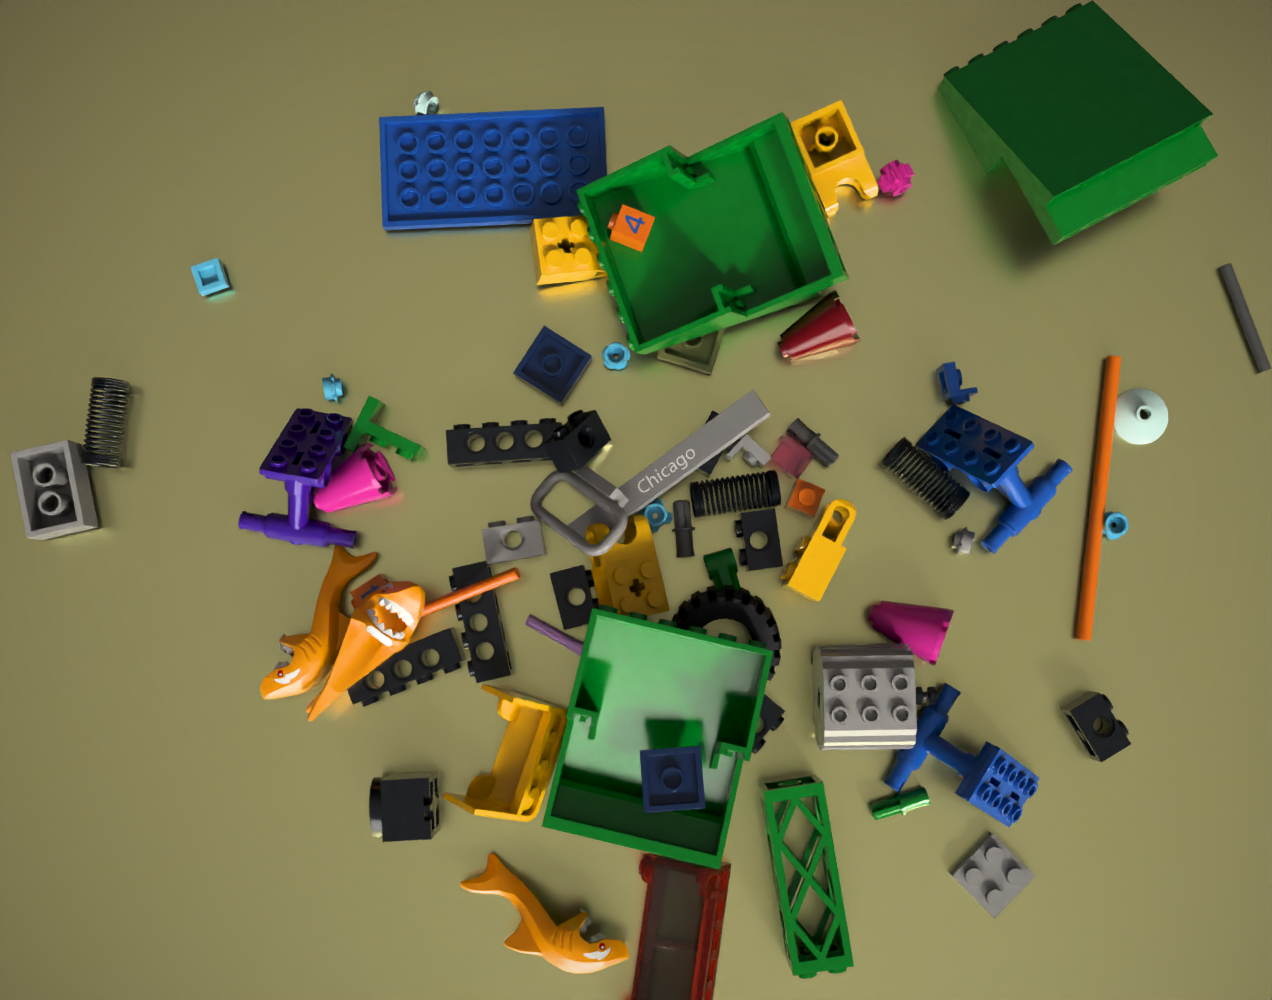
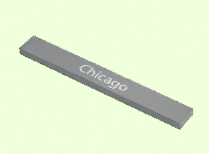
M751 390L620 486L618 489L629 500L623 507L627 519L771 416L757 393ZM596 504L567 526L586 539L585 532L590 524L603 523L608 526L610 531L615 525L616 519Z

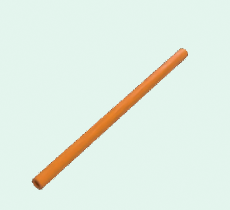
M1120 356L1106 357L1076 639L1091 641L1121 367Z

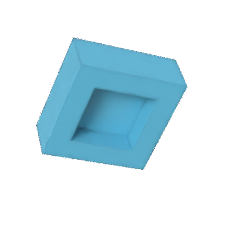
M215 258L191 267L199 294L202 296L230 287L220 259Z

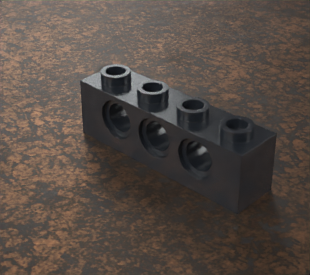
M544 418L539 420V424H528L527 420H515L510 422L511 426H499L498 422L482 423V428H471L470 424L454 425L453 430H446L448 465L455 468L552 461L543 443L552 436L551 431L561 426L562 422H556V418ZM537 433L542 436V443L538 447L527 445V439L531 434ZM505 435L512 436L514 440L513 445L509 449L499 448V440ZM477 437L483 438L485 441L484 447L480 451H472L470 448L471 441Z
M487 561L452 568L453 575L449 576L451 590L454 592L492 577L491 567L487 564ZM495 588L481 593V597L477 602L465 599L455 604L457 618L459 621L463 620L465 632H461L464 649H469L471 660L467 661L470 677H475L476 683L513 675ZM478 614H483L488 622L486 628L482 631L477 630L473 625V619ZM484 642L490 643L494 649L490 659H484L479 654V647Z
M454 627L410 643L399 652L391 655L347 689L352 704L362 702L363 707L380 701L379 694L389 691L390 696L407 690L405 684L416 680L417 685L434 679L432 674L443 669L444 673L447 674L461 668L459 662L466 660ZM430 649L436 650L439 654V661L434 666L428 664L425 659L426 653ZM402 660L408 661L412 666L409 676H403L399 672L398 667ZM375 671L381 672L384 676V684L381 687H376L372 683V675Z

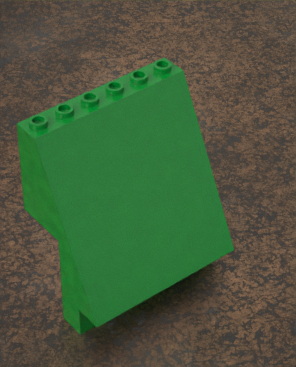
M1093 0L1083 6L1081 3L1072 6L1065 12V15L1059 18L1056 15L1050 17L1041 24L1040 28L1034 31L1032 28L1025 30L1017 36V40L1011 43L1004 41L994 47L993 52L985 56L983 53L978 54L968 62V65L959 68V66L951 68L943 75L944 78L938 87L986 174L991 172L1000 160L1004 159L1052 245L1071 237L1205 167L1218 157L1201 127V124L1211 117L1213 113Z
M783 112L688 157L671 145L666 146L576 190L580 199L577 201L578 208L582 215L586 216L589 227H587L588 235L591 241L596 243L599 251L597 260L601 268L606 270L609 279L606 282L608 290L616 298L619 306L616 308L617 315L623 324L625 323L629 333L626 335L628 345L638 354L646 355L823 296L822 290L849 279L791 123ZM622 204L655 217L642 252L610 240L612 230L608 229V225L613 212L619 213Z
M600 605L599 609L592 608L566 715L568 720L542 827L720 869L743 761L750 762L773 651L766 649L767 644L759 641L749 640L747 645L736 642L737 637L729 634L719 633L717 638L706 635V629L689 626L688 630L676 628L677 623L670 620L659 619V623L646 621L647 615L636 612H629V616L617 614L618 609L611 606ZM700 745L705 808L644 813L639 750Z

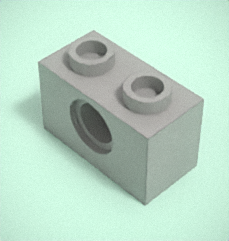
M534 516L517 518L516 524L506 525L505 521L488 523L489 528L481 529L487 564L492 565L547 555L541 521L534 520ZM511 532H519L522 538L521 543L517 547H509L506 541L507 536Z

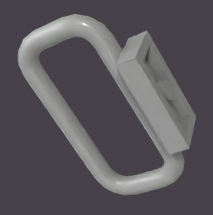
M586 465L580 470L559 473L556 470L550 473L531 497L530 506L534 515L589 556H599L606 553L621 537L627 527L628 519L623 507L629 500L616 486ZM566 481L615 517V525L600 543L591 544L542 507V500L557 482Z

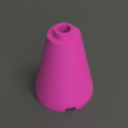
M365 443L331 473L326 489L314 488L312 498L319 510L330 513L387 498L396 493L397 486L392 488L391 481L395 480L391 467L380 451L374 453L370 449L374 445Z
M881 601L880 605H873L868 620L873 622V629L897 644H908L914 655L935 666L954 610Z

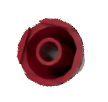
M836 290L827 294L780 334L782 340L777 344L785 358L790 356L792 360L853 345L861 341L860 337L856 334L857 330L845 306L841 304L839 299L834 300L839 297Z

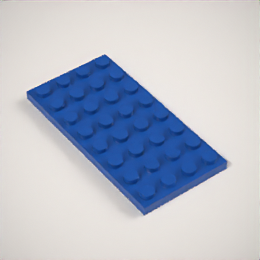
M604 107L379 117L382 227L384 230L532 224L533 219L579 216L582 213L578 208L577 201L580 199L576 190L607 175Z

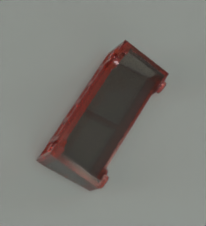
M653 853L643 855V859L639 864V874L642 881L648 884L631 1000H713L731 863L721 862L720 869H715Z

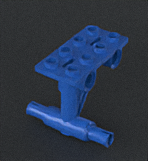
M952 405L916 443L918 449L927 453L932 461L936 462V465L940 466L944 471L950 472L954 467L965 473L970 481L983 492L988 493L992 488H996L1011 502L997 518V525L980 541L982 546L992 554H995L1010 536H1017L1030 521L1040 515L1042 508L1056 495V487L1072 472V468L1067 462L1057 459L1043 476L1035 477L1026 487L1019 476L1017 465L1034 448L1033 442L956 405Z
M944 683L937 695L936 703L925 706L917 720L916 743L914 747L898 750L895 758L898 761L886 780H884V783L900 793L911 772L919 770L927 755L930 754L956 770L957 775L963 778L955 791L957 795L1007 827H1010L1012 823L1017 822L1021 817L1022 807L1026 800L1035 794L1038 788L1037 782L1039 777L1004 750L987 741L978 755L972 752L967 753L940 737L941 732L949 721L947 714L961 694L957 689Z

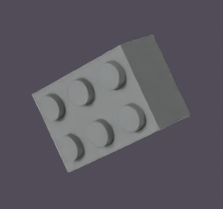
M64 440L10 453L26 538L45 540L98 528L87 466L81 463V455L84 454L82 444Z

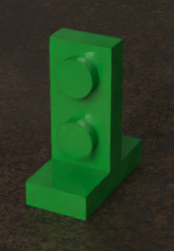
M368 396L344 448L354 453L371 436L369 441L383 448L387 444L397 448L395 453L408 460H411L413 456L421 459L425 448L376 424L385 404L374 397Z

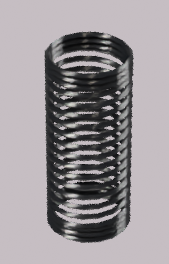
M94 377L91 379V386L93 388L90 391L92 393L89 394L92 397L89 399L91 403L88 404L91 408L87 409L90 413L87 414L89 418L86 419L88 423L85 425L87 427L85 429L87 433L84 435L86 439L83 440L86 443L83 447L86 449L82 451L86 454L81 455V463L98 467L119 468L120 456L98 454L89 451L113 454L122 453L117 450L90 447L100 446L122 449L118 445L91 442L101 441L122 444V441L91 436L115 439L124 438L120 435L92 431L124 433L121 430L93 426L125 428L117 424L126 423L118 419L126 418V416L119 414L127 413L125 410L120 409L127 408L126 405L121 404L128 403V401L122 399L129 398L123 394L129 393L130 383L118 379ZM95 390H103L108 392H98ZM94 395H102L107 397H97ZM93 400H102V401H107V402H112V403L97 402V401H93ZM93 405H101V406L112 407V408H101V407H96V406H93ZM92 410H100L111 413H99ZM91 415H100L110 418H99ZM92 420L104 421V422H110V423H117V424L98 423V422H94V421H92Z
M903 437L881 461V465L888 469L897 460L889 469V472H892L902 459L909 454L905 461L894 471V476L913 457L910 463L897 476V479H899L918 459L915 465L901 479V482H904L923 461L921 466L905 482V486L926 466L910 484L909 489L913 488L925 472L931 468L928 474L915 486L913 492L920 488L917 492V496H919L926 489L920 499L926 497L924 503L930 500L928 506L935 502L932 509L937 508L936 513L940 512V516L945 518V520L951 518L969 498L970 492L964 486H960V483H956V479L952 480V476L944 473V469L940 470V466H936V462L932 463V459L928 460V456H924V452L920 453V449L916 450V446H912V442ZM936 470L933 476L922 486L927 478ZM938 474H940L938 478L928 487V485L933 481V479ZM943 478V480L935 487L938 481ZM948 480L946 485L935 495V493L940 489V487ZM950 484H952L951 487L942 495V493L946 490V488H947ZM956 487V489L948 496L951 490Z
M768 470L766 473L762 471L761 474L757 472L756 475L752 473L751 476L747 473L746 477L744 474L741 477L739 475L736 477L732 475L731 478L728 476L725 479L722 477L720 480L716 478L715 481L711 479L710 482L706 480L705 483L701 480L700 484L698 481L690 482L694 517L706 516L703 490L708 516L711 515L708 489L713 515H716L713 487L718 514H721L718 486L723 513H726L723 485L728 512L731 513L728 483L731 491L733 512H736L733 482L736 490L738 510L741 512L738 481L741 488L743 509L746 511L743 480L746 487L748 508L751 510L752 504L748 479L751 486L753 507L756 510L757 502L753 477L756 484L759 508H762V501L766 508L767 500L770 507L780 506L781 492L776 470ZM763 475H764L765 482H766V492H765V487H764V483H763ZM758 476H759L760 483H761V494H760V489H759V484H758Z

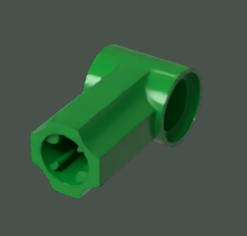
M731 547L703 555L708 576L713 581L716 589L724 588V585H733V589L740 590L741 587L737 577L738 567Z

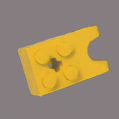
M842 100L791 122L792 129L827 218L835 215L838 209L835 188L841 184L853 185L864 199L877 196L878 186L865 158L863 147ZM823 138L825 142L830 141L829 146H822L819 143L820 139Z
M586 216L533 219L529 231L537 285L608 277L606 270L601 268L597 260L599 251L596 243H593L588 235L587 227H589ZM559 247L566 248L568 250V253H564L563 248Z
M836 499L822 508L809 534L801 537L794 549V553L797 554L794 562L791 561V563H787L780 576V578L784 579L782 587L811 602H820L847 549L841 545L855 520L856 509L852 503L845 499ZM834 511L839 513L840 522L833 519L832 514Z
M634 515L627 521L623 544L616 542L606 553L599 556H590L593 567L591 573L599 606L606 605L617 608V614L629 616V612L649 616L670 611L648 519L643 515ZM603 523L590 524L585 532L586 540L591 544L600 543L609 533L608 526Z

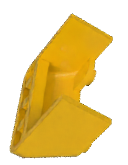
M482 684V690L500 697L497 712L501 718L509 721L491 774L476 776L469 784L466 795L445 792L443 798L473 815L523 822L531 821L539 812L562 745L568 720L566 718L567 711L512 690Z

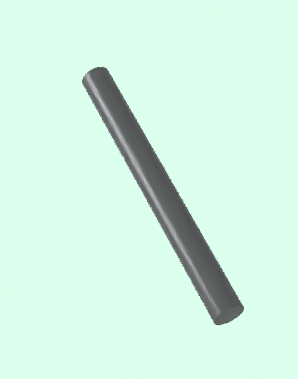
M1228 263L1219 268L1258 370L1261 373L1271 369L1232 264Z

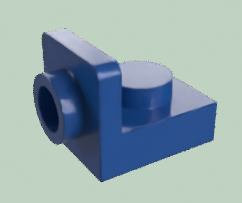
M955 362L944 363L937 368L943 402L952 400L953 405L970 402V397L978 393L977 387L960 390L962 374L959 369H956Z

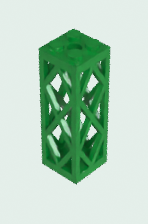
M816 775L760 783L758 787L786 959L793 976L799 975V978L807 979L815 977L817 975L816 972L843 973L847 971V967H853L854 963L823 781ZM812 797L814 815L799 798ZM781 801L775 815L773 802ZM796 805L814 825L801 860L796 857L783 841ZM817 837H818V839H819V840H818V843H817L816 848H815V850H814V853H813V855H812V858H811V861H810V863H809V866H808V868H806V865H807V863H808V860H809V858H810V855H811V853H812L813 847H814L815 842H816ZM781 851L797 869L788 892ZM820 857H822L827 892L813 877ZM802 876H803V881H802L801 886H800V888H799V891H798V894H797L796 899H795V901H794V904H793V906H792V909L790 910L791 903H792V901H793V898H794L795 893H796V891H797V888H798V886H799L800 880H801V878H802ZM809 885L826 904L813 937L797 919ZM831 914L832 920L829 925L828 931L826 933L824 941L820 942L825 926ZM794 931L805 943L804 945L796 946Z

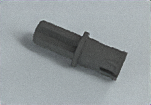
M799 418L786 430L787 433L805 447L804 451L810 450L826 465L831 466L838 459V453L819 438L821 434H816Z
M689 500L674 501L675 529H672V532H675L676 557L695 556L692 531L695 530V527H692L690 502Z

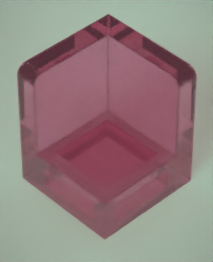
M781 435L778 439L780 444L770 458L783 468L781 472L788 478L798 479L815 456L789 435Z

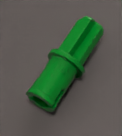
M923 786L903 794L896 792L893 797L871 803L870 811L875 820L899 813L904 816L906 811L930 805V799Z

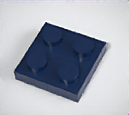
M543 326L513 374L562 405L588 366L592 355L548 327Z
M700 745L639 750L644 813L705 808Z

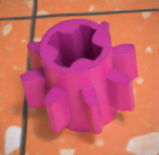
M894 160L881 168L880 180L877 183L883 193L888 191L893 196H897L912 186L910 180H912L911 177L915 174L909 163L904 165L903 163L900 164L899 160Z

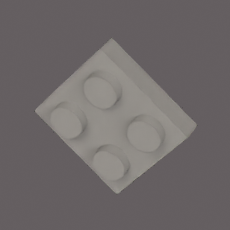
M991 832L950 872L958 883L994 919L1035 877Z

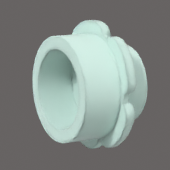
M431 91L419 93L413 102L417 115H434L439 106L438 98L433 96Z

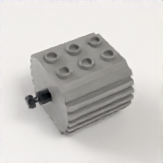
M908 644L816 645L814 648L812 666L813 724L819 750L913 748L916 743L917 732L916 705H922L923 699H927L929 705L935 704L937 701V691L933 686L928 687L927 692H923L922 687H915L913 653Z

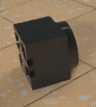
M438 771L391 773L386 777L373 778L369 796V817L374 838H382L383 842L429 840L440 830V812L436 810L439 797L435 795V792H438Z

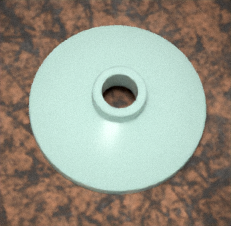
M1133 388L1117 397L1114 430L1119 437L1129 443L1141 445L1153 442L1163 434L1168 424V410L1158 394L1145 388ZM1140 410H1144L1147 413L1145 420L1140 417Z

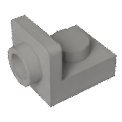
M748 434L726 447L729 453L725 458L728 461L742 450L744 452L742 457L754 468L758 465L762 469L772 458Z

